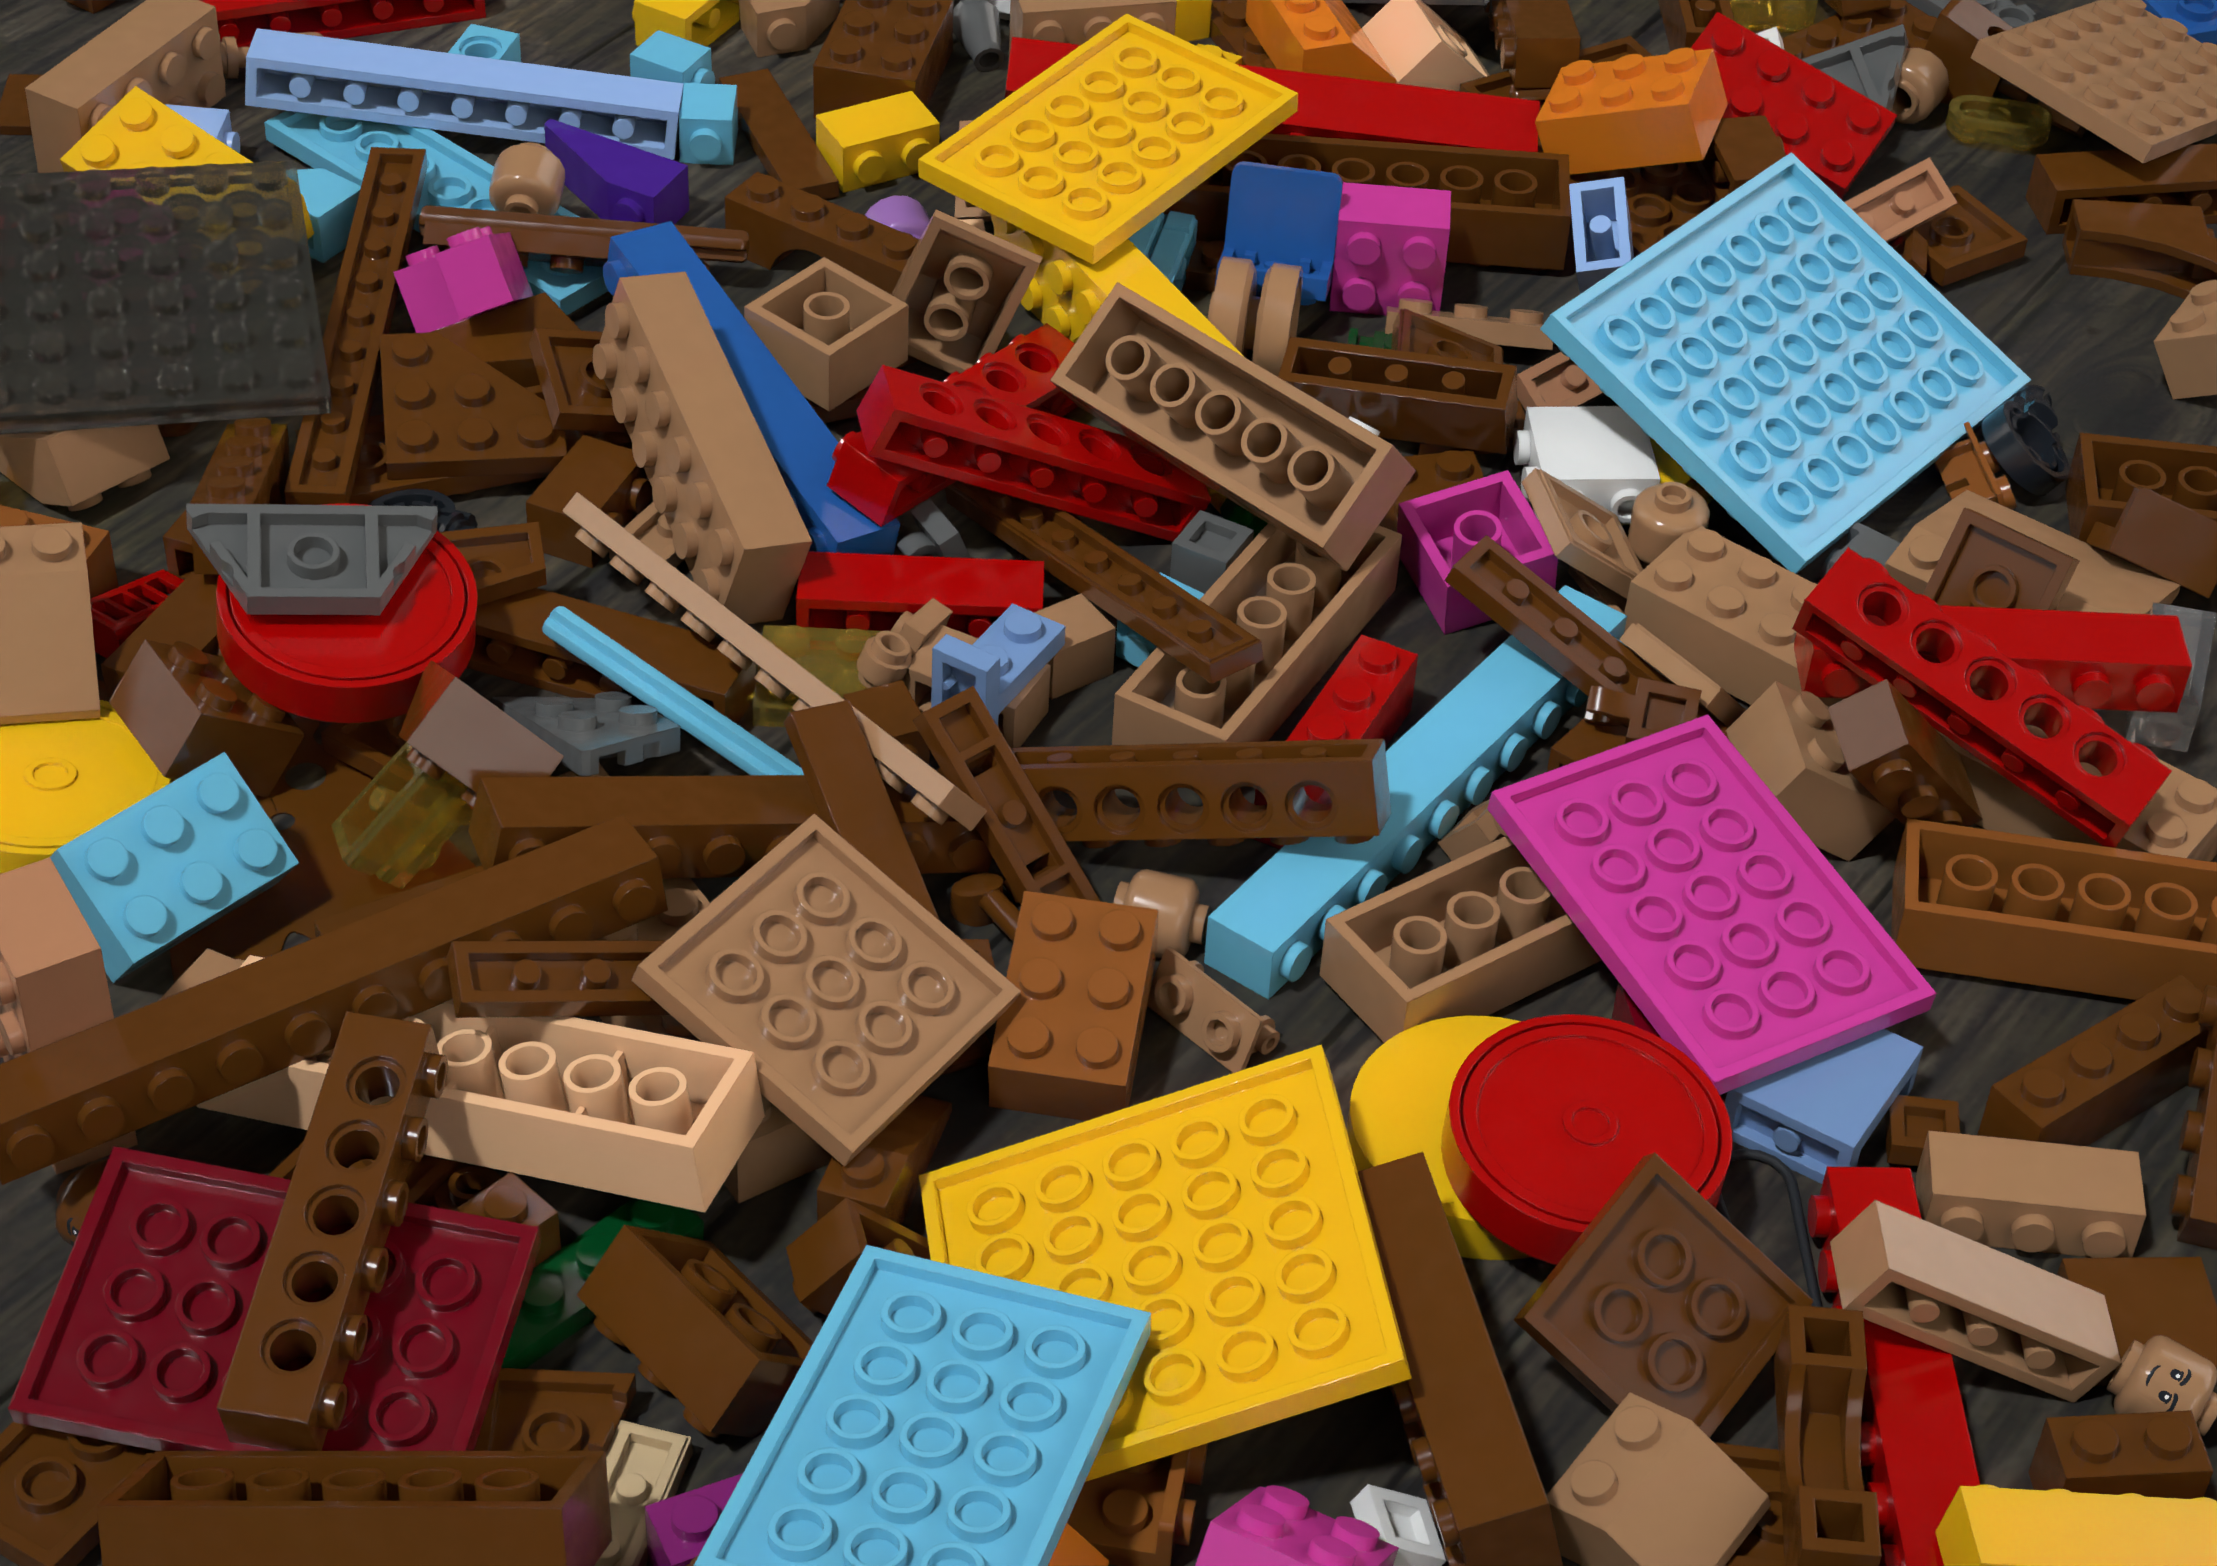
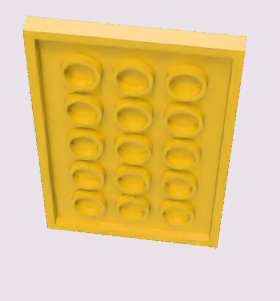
M1125 14L919 158L918 174L919 178L1094 265L1297 112L1298 93L1129 14Z

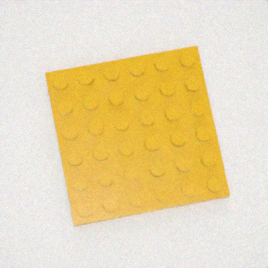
M1322 1045L919 1175L930 1259L932 1261L1151 1313L1149 1339L1085 1482L1412 1378L1332 1073Z

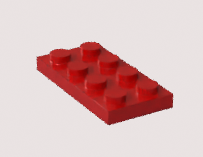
M1718 11L1691 47L1694 51L1714 50L1728 103L1722 118L1765 115L1775 135L1781 137L1785 154L1788 155L1792 152L1840 199L1844 197L1892 129L1897 118V114Z

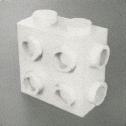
M1620 406L1527 407L1524 429L1516 430L1514 433L1513 458L1515 465H1523L1521 482L1535 468L1538 470L1542 469L1616 514L1622 526L1630 525L1632 508L1637 495L1644 489L1660 483V476L1649 436L1643 432L1641 427ZM1521 483V492L1526 498L1527 502H1530L1527 493Z

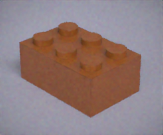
M1024 891L1006 976L1021 992L1015 1002L997 1020L988 1063L989 1107L1083 1121L1129 1107L1157 954V909Z

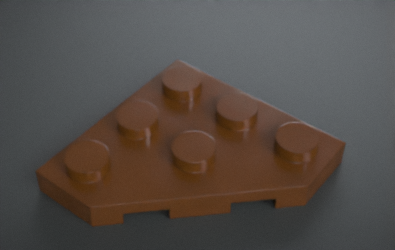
M441 333L379 334L387 480L551 473L567 454L565 430L553 429L545 400Z

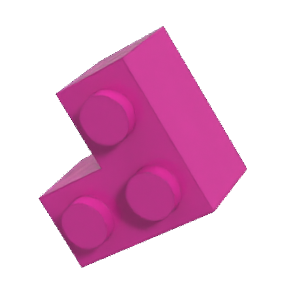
M490 226L481 229L476 227L448 237L447 241L450 249L440 252L438 245L407 255L406 260L409 267L393 272L416 333L432 332L534 296L510 232L493 234Z

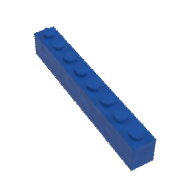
M669 221L610 237L608 260L603 266V278L608 291L613 296L620 277L686 272L812 539L809 552L894 555L900 527L899 521L895 518L880 527L827 486L835 465L832 455L839 442L674 224Z

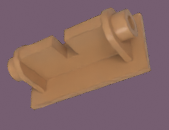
M1166 947L1151 983L1148 1007L1232 1073L1244 1070L1252 1053L1259 1051L1266 1055L1277 1046L1280 1040V1033L1275 1030V1021L1267 1015H1258L1205 974L1203 965L1198 961H1188L1172 947Z

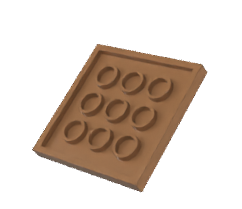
M815 814L637 966L631 980L701 1042L754 1052L761 1094L844 1167L989 1029L1015 1002L1021 992L1020 989Z

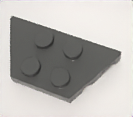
M1901 24L1801 60L1892 111L1908 46L1904 25Z
M186 503L187 530L247 614L380 615L437 532L438 509L437 506Z
M617 691L601 692L596 694L595 698L492 697V704L561 753L564 758L560 764L581 777L598 774L599 759L617 757V764L627 766L642 762L646 758L660 757L680 751V726L658 714L656 707L636 702L630 693Z

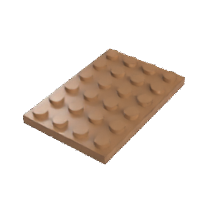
M2098 0L1980 39L1971 56V59L2141 163H2146L2217 134V45L2209 42L2201 43L2187 35L2188 29L2176 20L2155 16L2145 10L2146 4L2142 0Z

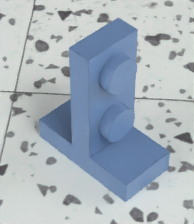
M1012 603L972 645L946 634L932 648L931 708L974 686L998 726V715L1065 645L1066 626Z

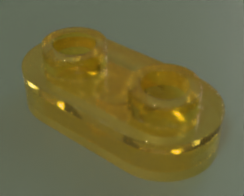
M1961 95L1951 100L1945 125L1958 140L1964 143L1976 144L1985 142L2007 145L2020 151H2028L2042 146L2048 141L2053 117L2048 110L2034 103L1979 95Z

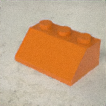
M1247 0L1245 21L1276 69L1396 83V78L1342 0Z

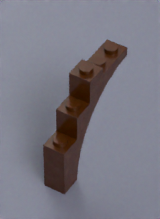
M2073 199L2062 241L2069 274L2114 279L2154 288L2186 299L2191 289L2196 285L2209 280H2217V238L2214 237L2213 229L2207 228L2201 206Z

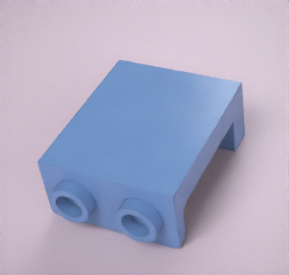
M1882 1029L1727 1092L1725 1106L1730 1118L1732 1141L1748 1149L1761 1150L1780 1159L1791 1170L1820 1184L1823 1183L1826 1167H1857L1862 1147L1898 1095L1908 1096L1912 1090L1923 1046L1886 1029Z

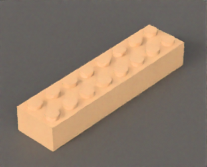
M249 955L240 968L261 960L263 957ZM453 999L403 1019L405 1021L432 1024L439 1054L446 1055L448 1060L447 1078L443 1093L439 1099L430 1098L424 1117L428 1120V1139L424 1152L425 1155L705 1213L765 1117L755 1056L752 1051L575 1017L456 1018ZM334 1049L305 1059L288 1068L196 1106L198 1108L308 1130ZM380 1097L372 1101L370 1104H384L390 1101L393 1097Z

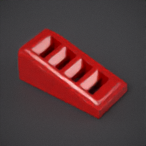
M162 569L91 598L95 652L108 658L165 601L168 595L164 592L171 594L184 580Z

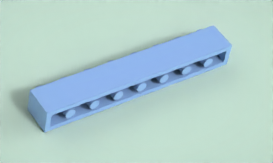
M257 28L246 56L245 105L544 144V123L549 119H553L674 160L679 135L678 118L684 83Z

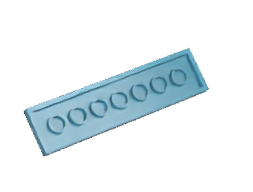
M284 111L264 122L266 140L312 168H324L360 186L362 185L371 147L426 149L428 168L413 228L419 233V216L422 207L426 205L496 211L489 200V186L494 166L431 129L293 111ZM562 206L555 213L557 216L579 217ZM528 261V268L524 269L533 295L545 292L566 315L608 292L603 278V267L584 266L582 274H567L550 270V263Z

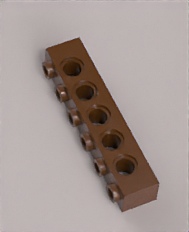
M1384 739L1011 748L1064 840L1082 841V845L1087 848H1106L1119 843L1120 840H1144V844L1150 847H1168L1180 843L1183 839H1207V843L1213 846H1231L1243 842L1246 838H1270L1271 842L1277 845H1294L1305 842L1309 837H1334L1338 843L1358 844L1369 841L1374 836H1379L1391 814ZM1315 785L1321 787L1329 794L1332 803L1320 804L1314 802L1306 794L1304 786ZM1249 786L1256 788L1264 795L1267 804H1252L1245 799L1240 787ZM1177 788H1188L1196 792L1200 796L1203 806H1191L1184 802L1179 796ZM1115 789L1131 792L1137 798L1140 807L1132 808L1124 805L1118 799ZM1059 790L1069 794L1075 801L1077 809H1069L1062 806L1056 800L1053 791Z
M346 1012L217 1405L218 1413L230 1442L283 1451H322L328 1429L337 1430L342 1422L347 1401V1388L345 1384H342L349 1360L358 1361L364 1351L368 1333V1319L364 1315L370 1292L379 1293L383 1288L389 1261L388 1250L384 1246L390 1227H400L406 1214L409 1188L405 1179L410 1162H420L426 1149L428 1120L424 1117L430 1098L439 1099L446 1083L448 1060L446 1055L439 1054L432 1024ZM380 1097H393L390 1101L384 1104H370L372 1101ZM360 1160H374L364 1168L348 1169L352 1164ZM338 1225H354L349 1231L343 1234H327L331 1229ZM317 1291H334L328 1298L322 1301H305ZM300 1357L313 1358L306 1367L300 1370H283L294 1359Z

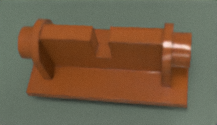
M1963 423L1968 439L1953 444L1934 462V466L1942 479L1947 493L1950 495V499L1952 500L1964 491L1969 490L2011 510L2017 508L2007 477L2005 475L1998 478L1994 477L1995 473L2000 472V468L1986 440L1978 442L1970 423Z

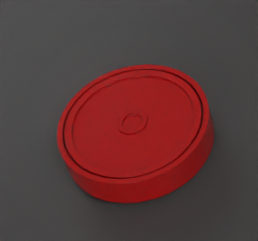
M336 503V504H323V505H365V504ZM439 531L435 533L380 615H250L245 612L219 575L216 588L218 644L221 654L233 675L252 693H255L265 702L283 711L313 720L336 723H364L385 720L408 713L422 673L431 660L458 679L466 669L475 645L478 599L476 581L462 553Z
M1576 1014L1548 1015L1521 1021L1499 1030L1486 1038L1467 1056L1459 1068L1452 1085L1442 1130L1441 1150L1448 1180L1462 1205L1475 1220L1499 1240L1514 1249L1539 1260L1557 1265L1645 1155L1656 1153L1716 1208L1731 1159L1732 1129L1726 1106L1709 1077L1686 1054L1669 1042L1639 1027L1613 1019Z

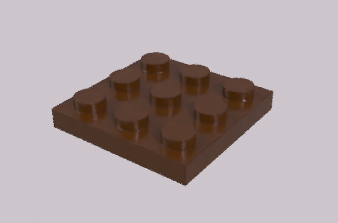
M1656 1153L1643 1156L1513 1320L1612 1412L1616 1410L1628 1393L1631 1392L1692 1420L1710 1438L1776 1352L1788 1304L1811 1306L1814 1300Z

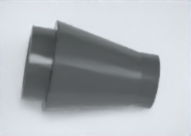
M961 0L953 9V34L973 59L974 65L978 70L988 72L997 69L1004 61L1001 49L998 9L988 0Z

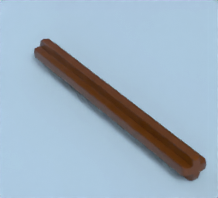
M431 205L422 207L419 216V230L422 237H424L425 221L611 237L658 224ZM674 225L700 260L744 263L747 261L750 240L748 232L745 230Z

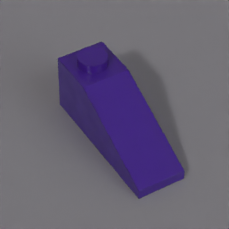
M549 119L544 123L545 146L560 159L565 168L564 185L600 219L658 224L671 221L675 225L690 210L688 165L553 119Z

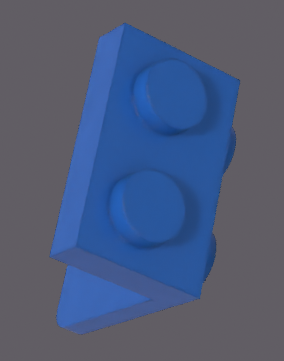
M1245 161L1237 163L1231 176L1225 244L1217 265L1216 280L1223 256L1250 259L1257 270L1256 296L1258 297L1262 292L1266 272L1273 263L1302 266L1303 284L1300 305H1311L1316 300L1326 301L1333 277L1338 217L1343 191L1342 178L1338 174Z

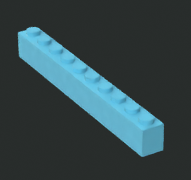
M1567 585L1558 591L1617 640L1624 634L1627 615ZM1511 635L1386 751L1391 814L1380 835L1358 844L1338 843L1334 837H1309L1305 842L1283 846L1208 916L1204 963L1268 1000L1288 980L1291 982L1298 980L1307 969L1311 958L1323 948L1327 918L1383 893L1386 886L1400 872L1403 874L1410 872L1418 862L1422 851L1434 839H1442L1454 827L1458 816L1471 804H1480L1489 793L1492 784L1506 770L1509 772L1514 771L1522 762L1526 751L1539 738L1547 739L1556 729L1560 718L1572 706L1580 707L1587 700L1588 696Z

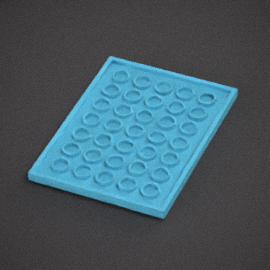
M1792 152L1551 313L1540 328L1557 345L1558 349L1582 369L1606 396L1618 404L1641 427L1647 436L1654 439L1683 468L1689 477L1696 480L1726 510L1730 517L1738 521L1768 550L1769 554L1776 561L1795 574L1799 573L1847 534L1849 528L1855 522L1860 523L1937 461L1949 447L1963 440L1967 436L1963 423L1969 422L1974 431L1982 424L1986 417L2006 401L2011 400L2021 388L2031 381L2014 362Z

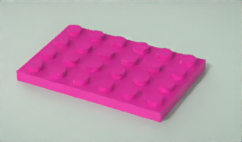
M1708 714L1492 791L1487 809L1660 1037L1695 1062L1709 1077L1720 1095L1931 1009L1937 994Z

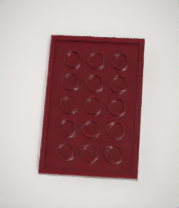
M113 1146L9 1404L8 1411L15 1423L155 1451H283L230 1442L218 1413L217 1405L291 1180ZM408 1202L401 1226L390 1227L384 1246L388 1250L389 1261L383 1288L379 1293L370 1292L364 1315L368 1319V1333L364 1351L358 1361L349 1360L342 1384H345L347 1388V1401L342 1422L337 1430L328 1429L322 1451H474L542 1244L539 1227ZM338 1225L331 1229L327 1234H343L349 1231L354 1225ZM317 1291L305 1301H322L328 1298L334 1291ZM300 1357L294 1359L283 1370H300L306 1367L313 1358Z

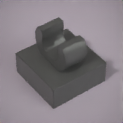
M931 499L910 511L919 531L906 535L897 544L899 550L904 555L970 558L959 532Z

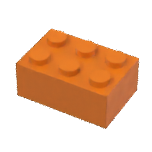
M1678 48L1664 55L1643 57L1640 54H1629L1615 61L1592 63L1589 60H1579L1570 63L1566 67H1562L1535 120V125L1544 153L1569 155L1570 175L1700 161L1705 158L1728 103L1714 50L1694 51L1692 48Z

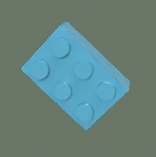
M225 752L61 846L50 856L101 947L105 972L113 983L276 885L299 864Z

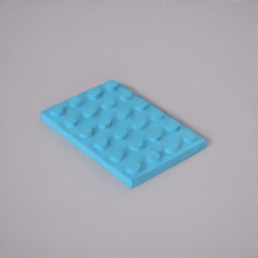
M866 1245L694 1566H1048L1149 1339L1151 1313Z

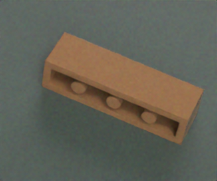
M1874 1200L1830 1241L1842 1309L1863 1311V1318L2072 1403L2076 1402L2121 1364L2105 1295L1877 1200Z

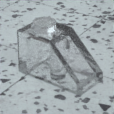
M2153 602L2151 615H2174L2179 617L2192 669L2178 712L2126 711L2125 738L2130 742L2146 746L2187 752L2201 709L2216 622V612Z

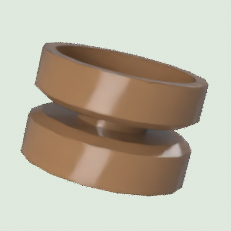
M1223 256L1217 275L1215 291H1213L1207 319L1245 358H1247L1248 350H1253L1252 362L1277 377L1290 336L1296 337L1303 284L1302 266L1273 263L1266 272L1261 297H1257V270L1253 261Z

